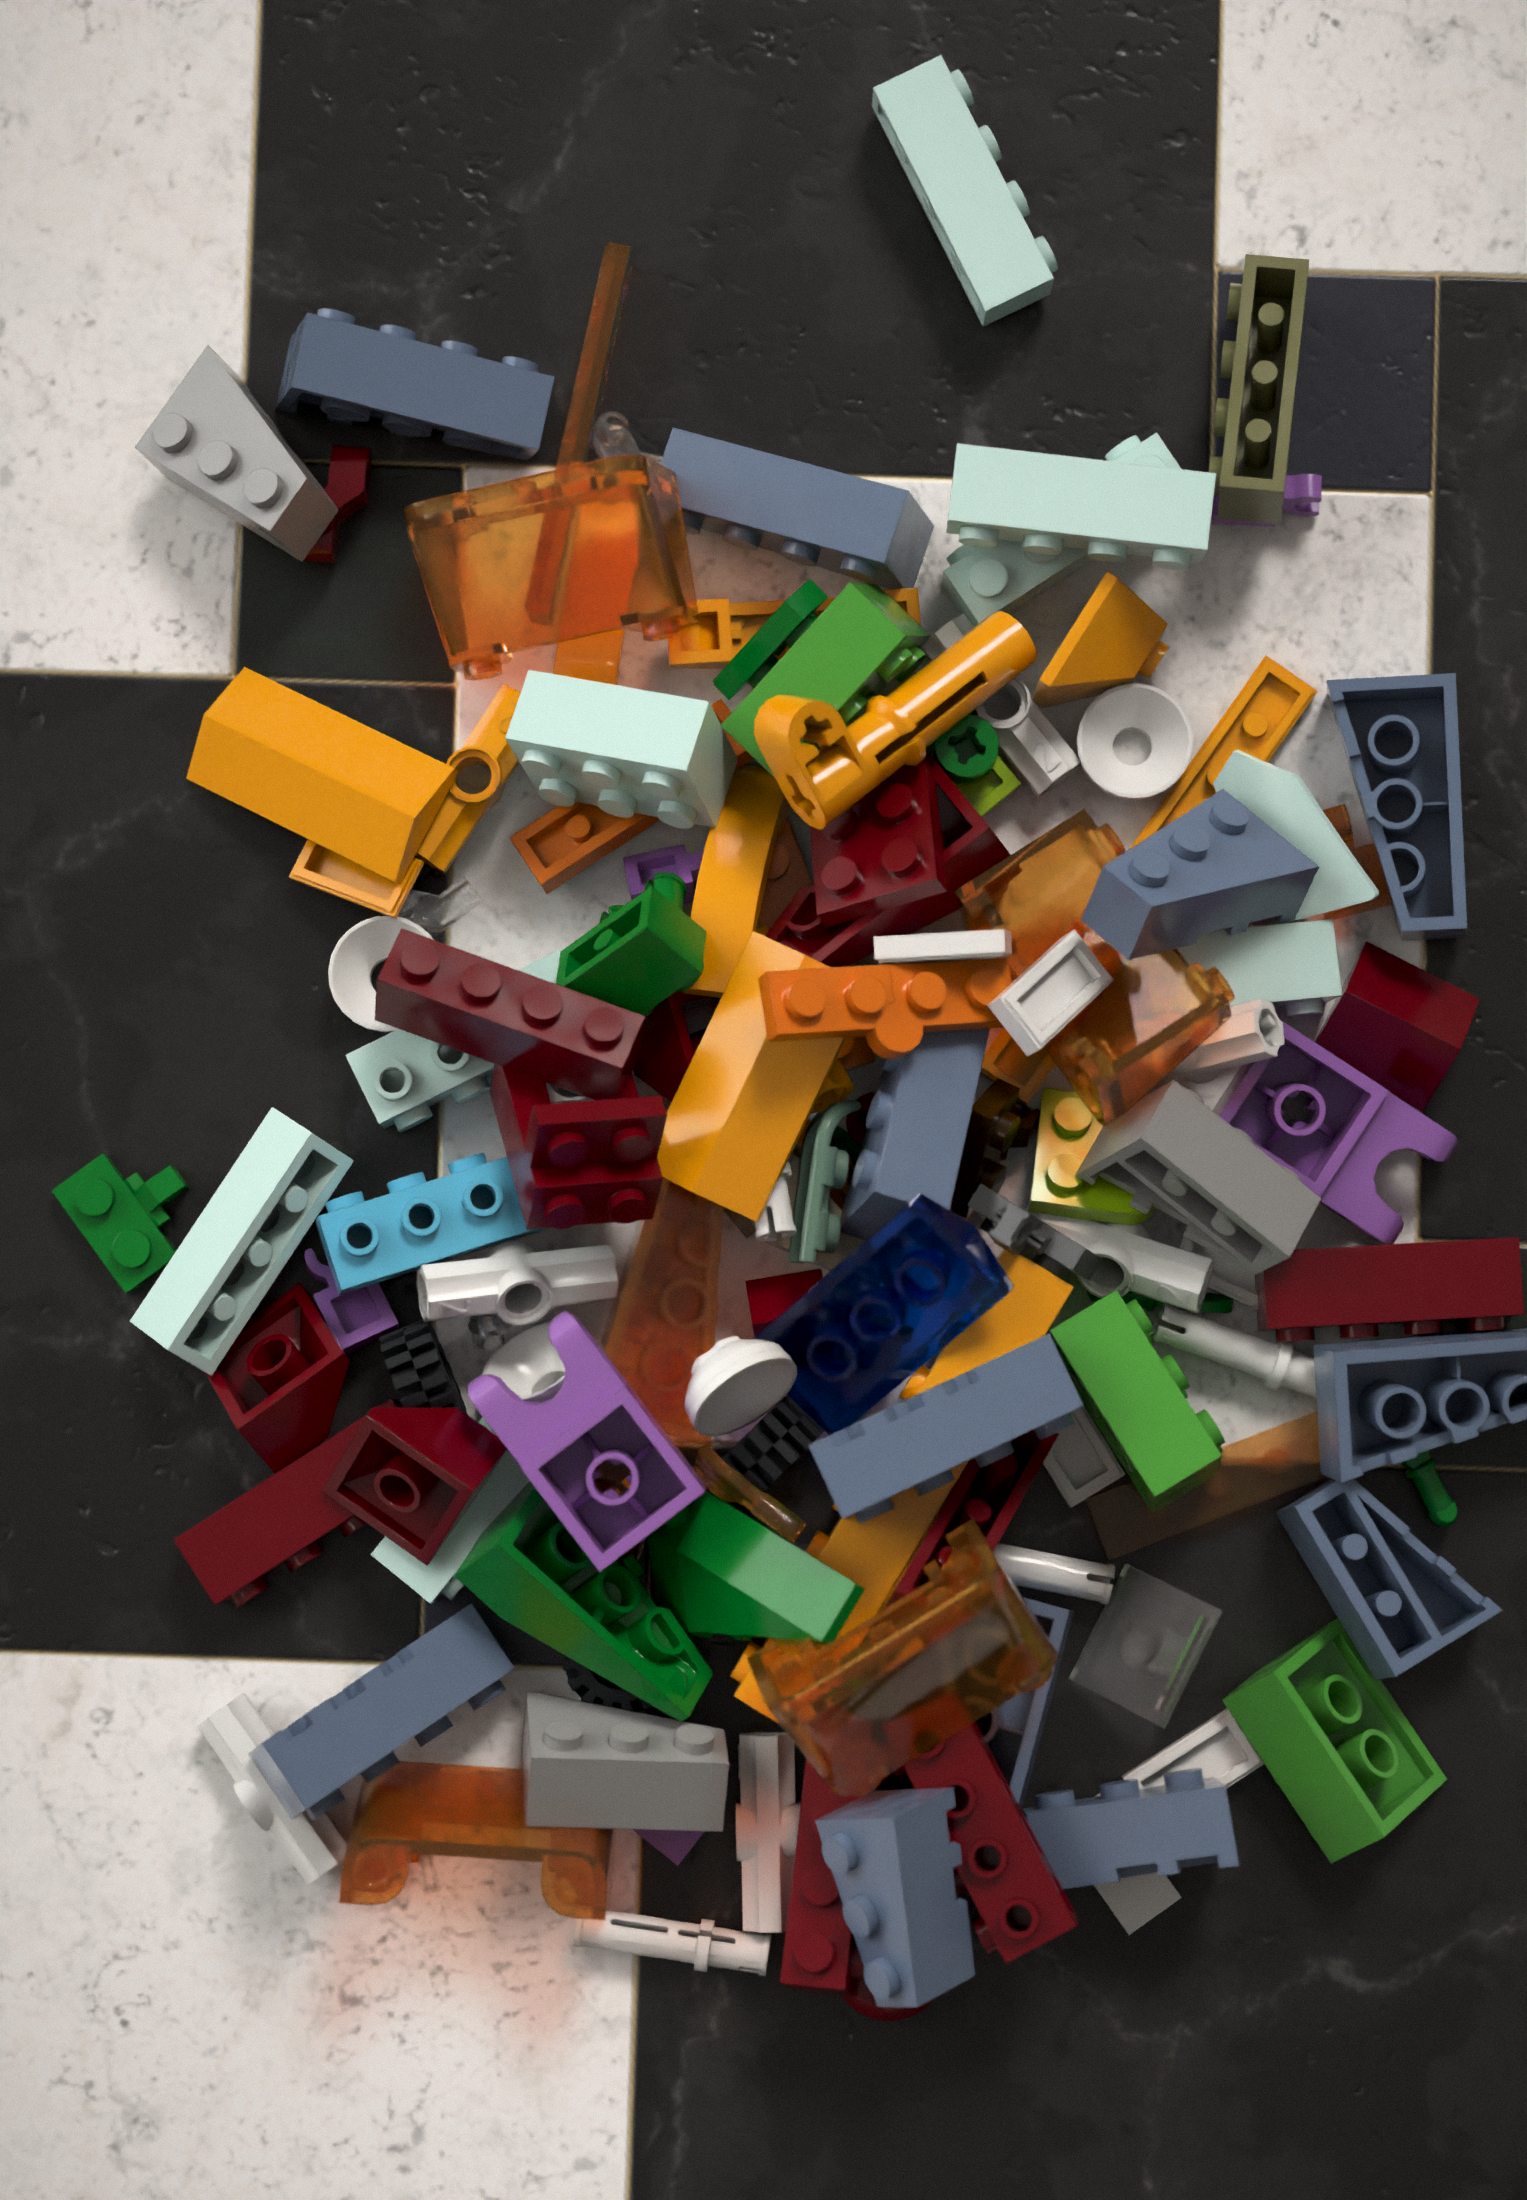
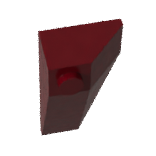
M926 750L925 759L929 763L936 781L947 892L827 927L817 916L815 887L813 884L812 886L799 889L765 936L829 967H847L874 953V937L910 935L967 906L1018 864L984 819Z

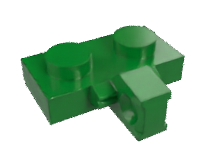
M809 579L785 600L712 681L713 685L728 700L737 694L747 683L754 689L779 661L774 655L779 656L787 647L791 648L818 618L814 612L828 596Z
M102 1153L51 1190L125 1294L132 1293L164 1270L176 1252L173 1245L160 1229V1227L171 1220L163 1207L190 1187L172 1165H169L146 1182L143 1181L137 1172L124 1179L110 1158Z

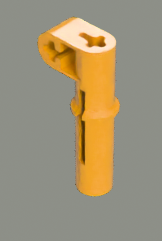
M996 611L886 697L876 695L870 698L864 707V714L848 727H846L837 710L824 701L793 695H776L766 700L759 708L754 720V736L763 757L792 809L808 825L816 829H823L903 765L915 766L922 762L926 756V747L1032 665L1037 658L1036 648L1030 635L1018 620L1006 612ZM800 740L818 744L819 749H817L814 745L801 743Z

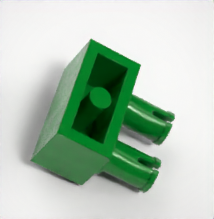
M669 872L654 874L655 881L649 878L643 893L626 905L610 906L608 909L609 914L603 911L600 923L560 952L556 984L645 1016V1019L651 1014L655 1006L676 991L684 992L692 987L704 969L703 959L707 932L683 912L687 888L682 878Z

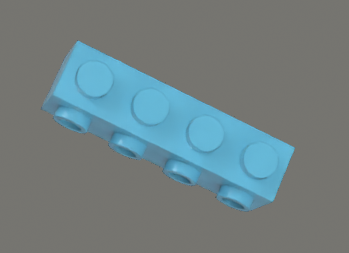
M484 1153L475 1154L449 1163L450 1175L426 1182L423 1172L393 1180L387 1183L389 1194L365 1201L362 1191L332 1199L325 1203L328 1213L318 1216L315 1221L338 1296L415 1272L421 1265L443 1263L496 1246L502 1242L522 1238L550 1228L526 1230L507 1157L487 1163Z

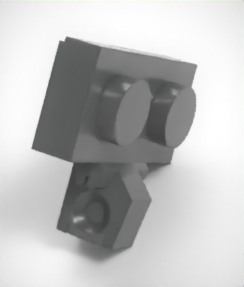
M983 1184L979 1185L968 1203L969 1207L985 1216L979 1228L988 1233L996 1245L1015 1257L1028 1247L1036 1252L1031 1261L1064 1281L1070 1271L1090 1281L1101 1264V1257Z

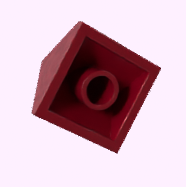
M1366 941L1342 986V996L1336 998L1314 1042L1389 1090L1390 1093L1419 1112H1423L1460 1052L1480 999Z

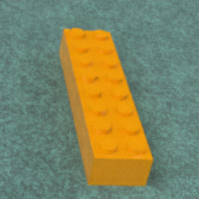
M1003 1249L999 1256L995 1257L987 1252L965 1286L966 1289L975 1294L965 1312L962 1313L953 1308L932 1340L933 1344L942 1349L930 1369L921 1363L917 1365L898 1398L905 1401L1044 1336L1074 1287L1021 1254L1015 1257ZM969 1460L950 1468L955 1480L919 1496L915 1486H912L890 1496L895 1508L861 1524L858 1523L854 1514L844 1519L840 1516L829 1536L817 1530L805 1551L865 1590L831 1647L779 1643L772 1638H766L762 1646L750 1641L730 1677L740 1682L735 1689L734 1697L802 1738ZM834 1503L831 1508L838 1512L836 1505Z

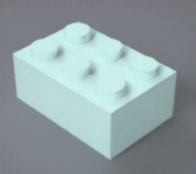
M528 670L505 737L538 795L545 801L563 807L573 806L575 802L595 805L608 814L623 818L632 817L634 813L655 816L670 826L682 829L692 828L694 824L716 828L738 761L709 701Z

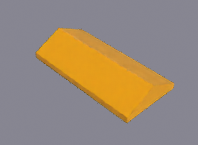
M244 667L204 713L186 779L400 885L459 771Z
M755 931L752 932L667 1111V1119L657 1156L664 1178L751 1220L760 1221L847 1037L768 1042L758 978L766 971L828 968L829 966Z

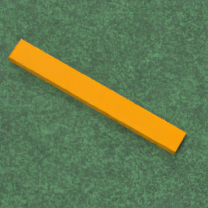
M1265 656L1129 849L1216 794L1213 782L1233 751L1240 750L1268 763L1318 691L1268 656ZM1080 918L1072 930H1076L1115 980L1129 960L1083 923ZM1112 983L1047 1044L1028 1057L1008 1031L1003 1028L984 1054L980 1074L992 1082L999 1078L1020 1088L1017 1100L1027 1105Z

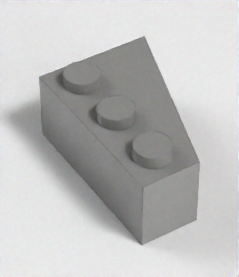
M209 345L206 346L135 446L170 481L303 562L339 511L301 458L281 435L272 419L255 400L243 380Z
M1175 1080L1109 1117L1075 1175L1091 1185L1100 1176L1134 1195L1129 1206L1147 1215L1151 1207L1154 1206L1187 1224L1188 1227L1183 1234L1185 1237L1254 1275L1291 1257L1321 1200L1318 1195L1302 1183V1180L1295 1172L1280 1166L1254 1145L1253 1140L1248 1134L1232 1127L1207 1107L1203 1099L1196 1092L1181 1086Z
M526 1691L522 1745L526 1826L723 1832L729 1770L724 1729Z

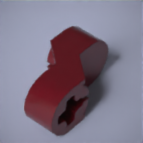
M333 445L328 485L323 489L339 511L303 561L335 563L340 523L369 504L372 474L371 448Z

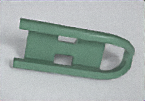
M843 1100L830 1104L828 1108L818 1112L807 1127L802 1143L793 1214L797 1234L790 1238L788 1262L801 1264L803 1262L815 1263L817 1252L834 1253L837 1249L841 1227L839 1215L827 1212L830 1188L842 1189L845 1184L848 1172V1153L845 1150H838L837 1147L830 1146V1142L839 1122L848 1114L861 1109V1104L858 1101Z

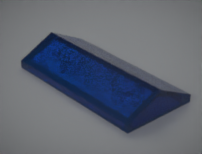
M920 1193L752 1339L779 1344L796 1364L797 1375L787 1395L828 1435H831L852 1425L1011 1292L1014 1284L975 1225Z

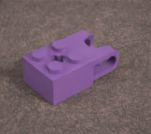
M1281 1021L1283 1023L1284 1045H1281L1278 1049L1277 1057L1242 1065L1212 1111L1232 1127L1248 1134L1253 1140L1254 1145L1280 1166L1295 1172L1302 1180V1183L1321 1198L1319 1202L1321 1205L1375 1240L1385 1244H1394L1403 1230L1404 1222L1401 1215L1393 1211L1377 1195L1374 1176L1379 1162L1391 1151L1405 1148L1417 1152L1426 1159L1444 1162L1451 1157L1459 1144L1456 1136L1390 1093L1383 1086ZM1301 1092L1306 1097L1301 1106L1308 1109V1114L1303 1121L1291 1119L1286 1124L1282 1118V1115L1285 1113V1111L1281 1110L1282 1102L1286 1096L1295 1098Z
M564 1310L552 1319L548 1330L549 1340L558 1351L565 1367L564 1383L555 1397L541 1403L525 1401L508 1388L500 1377L493 1374L479 1375L467 1385L469 1398L506 1446L520 1465L519 1467L589 1559L601 1572L703 1494L707 1486L578 1317ZM605 1460H609L615 1466L622 1462L625 1463L631 1471L625 1479L631 1486L623 1492L614 1485L604 1490L597 1481V1478L601 1477L604 1473L598 1465Z

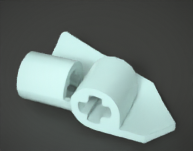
M1240 750L1233 751L1213 782L1215 792L1217 793L1222 789L1227 791L1319 866L1295 920L1377 898L1379 890L1349 850L1300 776ZM1274 917L1265 919L1266 925L1278 924Z

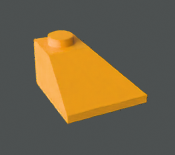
M1106 572L1040 677L1033 701L1038 706L1045 708L1098 696L1106 690L1119 685L1133 684L1139 673L1150 679L1169 649V646L1159 641L1168 624L1119 578Z

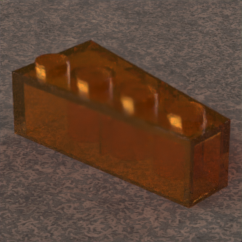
M663 1177L653 1219L638 1220L618 1284L617 1298H614L600 1347L668 1435L711 1447L712 1436L701 1435L695 1430L689 1416L685 1412L684 1402L692 1376V1365L698 1357L707 1353L715 1345L723 1206Z

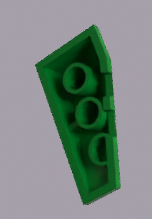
M531 1481L526 1484L481 1533L454 1575L503 1620L680 1722L690 1716L713 1675V1672L671 1610L657 1607L637 1578L644 1571L633 1554L626 1559L620 1556L599 1572Z
M708 1490L647 1536L657 1607L670 1609L682 1628L697 1637L712 1638L713 1634H725L736 1640L751 1641L752 1637H766L785 1644L831 1647L865 1590Z

